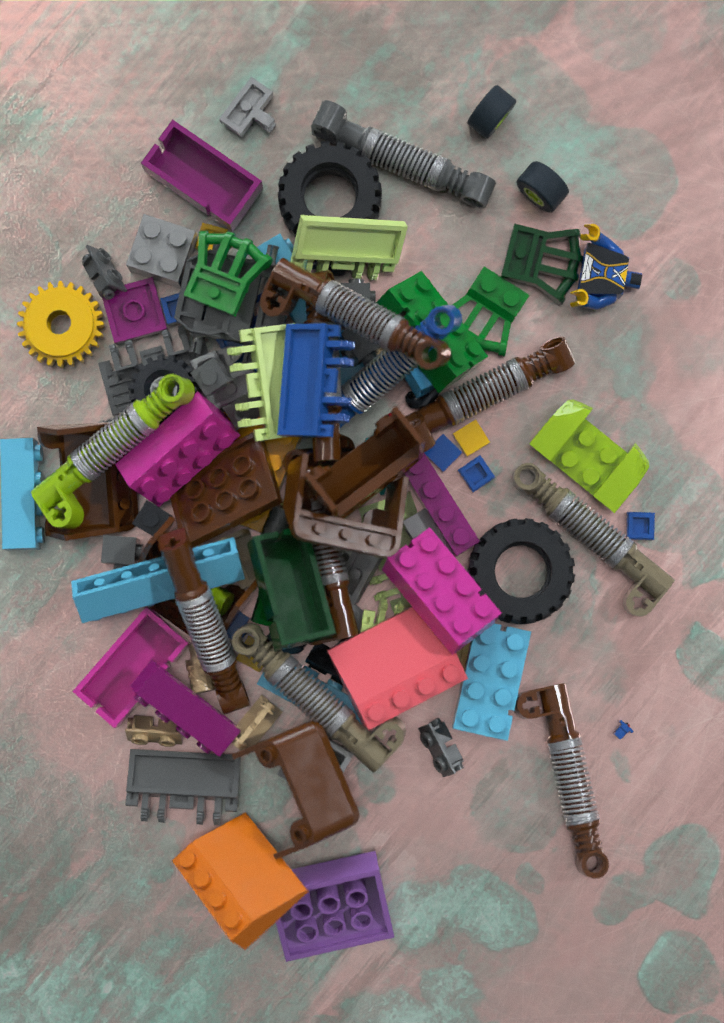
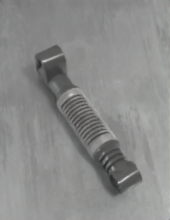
M322 100L312 122L311 131L313 136L337 145V141L345 143V148L349 150L354 146L360 150V156L366 155L372 161L371 164L376 162L375 165L378 166L380 163V168L384 166V169L387 170L389 167V172L394 169V174L398 171V176L402 173V177L407 175V179L411 176V181L415 178V182L418 183L420 180V185L425 181V187L428 186V188L437 192L441 190L446 191L448 188L449 193L452 194L455 191L456 196L461 194V199L473 207L485 209L495 188L496 181L485 174L471 172L470 175H467V170L461 172L462 168L460 167L456 170V166L452 164L451 160L442 157V155L437 157V154H433L432 151L428 153V150L424 151L423 147L419 149V146L415 147L414 144L406 143L401 138L397 140L396 136L393 137L392 134L388 136V133L384 134L383 131L380 132V129L378 130L371 126L365 128L348 121L347 111L335 102Z

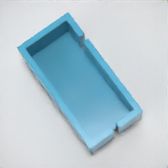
M494 623L470 642L464 670L468 679L461 682L452 722L453 729L508 741L513 716L508 715V711L515 710L531 631L505 626L504 630L501 631V625Z

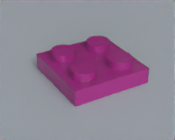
M153 277L125 284L127 291L124 292L117 289L114 292V297L110 300L102 298L116 345L125 343L127 340H135L161 333L163 330L168 329Z

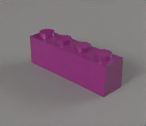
M423 453V458L404 473L403 476L409 477V486L422 507L426 508L452 550L453 556L457 557L475 546L480 540L427 456Z
M153 660L149 662L130 685L136 693L134 698L141 705L147 708L150 704L156 709L155 714L166 723L170 720L178 725L175 729L187 739L190 736L198 740L196 745L207 754H210L212 751L220 757L241 732L233 721Z

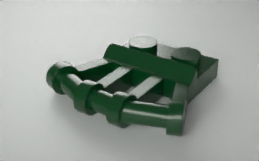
M514 223L501 277L524 283L528 286H535L548 295L555 303L562 305L566 300L565 295L574 283L578 282L579 274H577V271L584 258L581 255L579 242L581 230L570 229L546 232ZM567 239L570 252L545 246L546 241ZM543 255L568 261L567 270L541 264ZM538 273L561 278L563 281L555 290L537 276Z

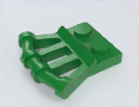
M200 231L198 262L183 295L190 300L236 317L245 294L249 291V285L262 271L270 267L273 258L268 254L264 255L253 244V240L237 238L235 233L229 231L226 233ZM209 245H220L211 267L207 266ZM233 247L238 249V252L227 274L220 270L229 249ZM249 255L256 261V264L240 279L238 275L246 257Z
M484 266L466 295L452 304V306L461 309L470 301L476 304L464 323L465 327L483 350L498 353V356L505 357L511 324L530 295ZM484 309L492 314V316L478 336L471 332L469 328L480 311ZM498 319L503 321L504 325L500 342L485 340Z

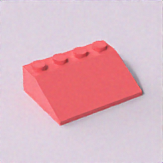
M413 607L327 650L361 724L368 730L468 679L457 654L452 655Z

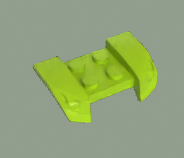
M574 399L568 400L552 415L529 444L615 513L644 477L649 468V460L636 443L627 453L585 418L592 411V407Z

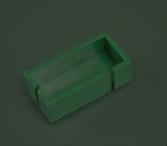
M290 529L282 530L279 535L278 531L253 536L247 543L266 620L267 622L273 621V624L268 628L274 651L326 640L336 634L312 543L297 540L292 535Z

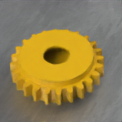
M62 281L58 282V287H54L51 282H48V289L45 291L39 286V294L37 296L33 293L29 294L32 299L30 303L23 301L22 304L26 307V311L18 312L23 318V321L17 322V326L23 328V331L19 332L18 336L26 338L22 343L23 347H32L28 353L32 357L38 354L37 361L40 363L47 359L49 367H52L55 362H57L59 368L64 367V362H68L71 367H74L75 359L83 363V355L85 353L89 356L93 355L90 350L92 346L99 348L100 345L95 341L96 338H103L104 336L98 331L99 328L105 327L104 322L98 321L99 318L104 316L103 312L95 311L100 306L97 301L90 303L93 295L89 292L84 296L85 289L80 286L75 290L73 282H70L67 288ZM61 315L70 317L71 325L65 333H52L51 324L56 317Z

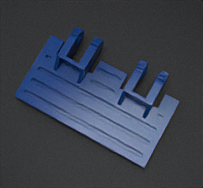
M326 323L286 324L277 435L282 437H333L334 425L323 423H349V415L342 413L328 414V405L348 406L351 405V398L325 396V393H337L338 369L333 367L354 366L353 359L347 357L333 358V350L350 351L355 349V342L329 341V338L341 337L342 325H328Z

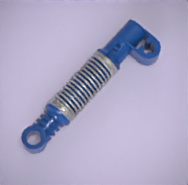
M439 306L432 309L420 325H417L415 329L435 340H444L450 333L459 329L462 323V314L455 306ZM443 312L450 318L448 327L443 326L440 322V316ZM384 349L369 364L367 363L366 367H363L362 370H359L355 376H352L351 379L342 385L341 396L351 398V405L342 406L340 413L349 415V420L356 414H363L371 405H374V402H377L378 399L385 396V393L392 390V387L399 384L403 377L406 378L407 374H410V371L417 368L419 364L413 358L411 359L401 352H391ZM339 423L340 428L344 426L346 423Z

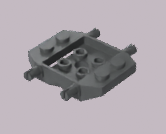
M213 245L212 250L209 249L207 266L211 267L220 245ZM268 245L266 254L273 258V262L268 269L262 271L249 285V291L245 294L236 317L190 300L183 295L197 265L198 254L187 259L174 318L191 332L190 335L193 336L190 353L201 355V348L205 337L244 344L243 346L253 345V341L240 342L239 330L251 328L261 278L266 277L265 288L277 264L278 246ZM227 254L220 271L228 274L235 256ZM245 259L238 278L241 279L256 264V261ZM278 287V290L284 293L283 296H288L289 292ZM259 306L255 328L286 324L287 315L269 316ZM251 352L244 353L243 364L252 363Z

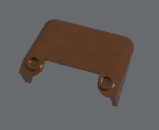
M108 422L37 427L38 440L45 448H59L60 466L67 462L68 455L82 446V443L93 437V434H97V431L101 430ZM117 460L114 464L112 463L111 467L108 466L107 470L104 469V473H101L91 483H84L73 492L84 511V519L81 525L75 529L58 528L52 526L46 518L45 536L69 541L129 531L135 527L132 523L138 515L137 492L128 486L115 465L118 462Z

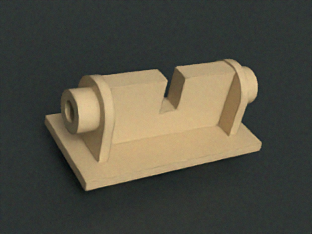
M261 695L236 725L241 732L232 741V744L239 750H243L258 743L283 712Z
M134 715L133 718L128 717L127 728H125L127 741L137 745H146L148 742L159 743V745L164 747H173L175 744L182 745V736L175 729L178 725L171 720L166 723L159 718L158 727L153 726V716Z

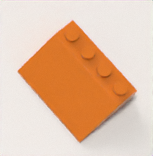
M246 812L192 841L172 860L230 941L244 950L250 947L309 892L282 857L275 859L273 854L277 853V850Z

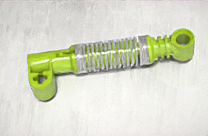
M174 374L164 376L160 380L157 389L148 394L146 399L136 400L127 406V409H123V412H120L116 418H113L101 430L97 431V434H93V437H90L89 440L82 443V446L68 455L67 462L32 489V497L48 522L58 528L75 529L79 527L84 519V511L73 492L84 483H91L101 473H104V469L107 470L108 466L111 467L112 463L114 464L116 460H119V457L127 454L130 448H134V445L142 442L145 436L153 433L159 427V422L162 418L170 414L172 409L175 410L179 406L190 403L195 394L193 383L186 378ZM179 384V393L174 396L173 389ZM58 506V508H60V509H66V511H65V510L55 509L54 507Z

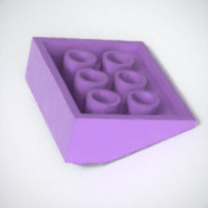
M376 851L292 869L309 892L276 921L286 962L395 938Z

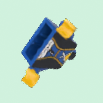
M584 224V227L589 230V235L581 234L580 239L591 241V243H587L584 248L578 288L570 292V294L576 296L577 301L570 303V306L572 308L582 306L599 310L614 304L617 299H620L623 295L624 287L639 289L642 273L627 271L629 257L624 255L623 250L610 238L602 234L596 224Z

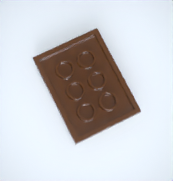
M254 432L225 448L209 465L200 470L170 498L177 527L186 528L193 548L283 503L265 440L255 442Z

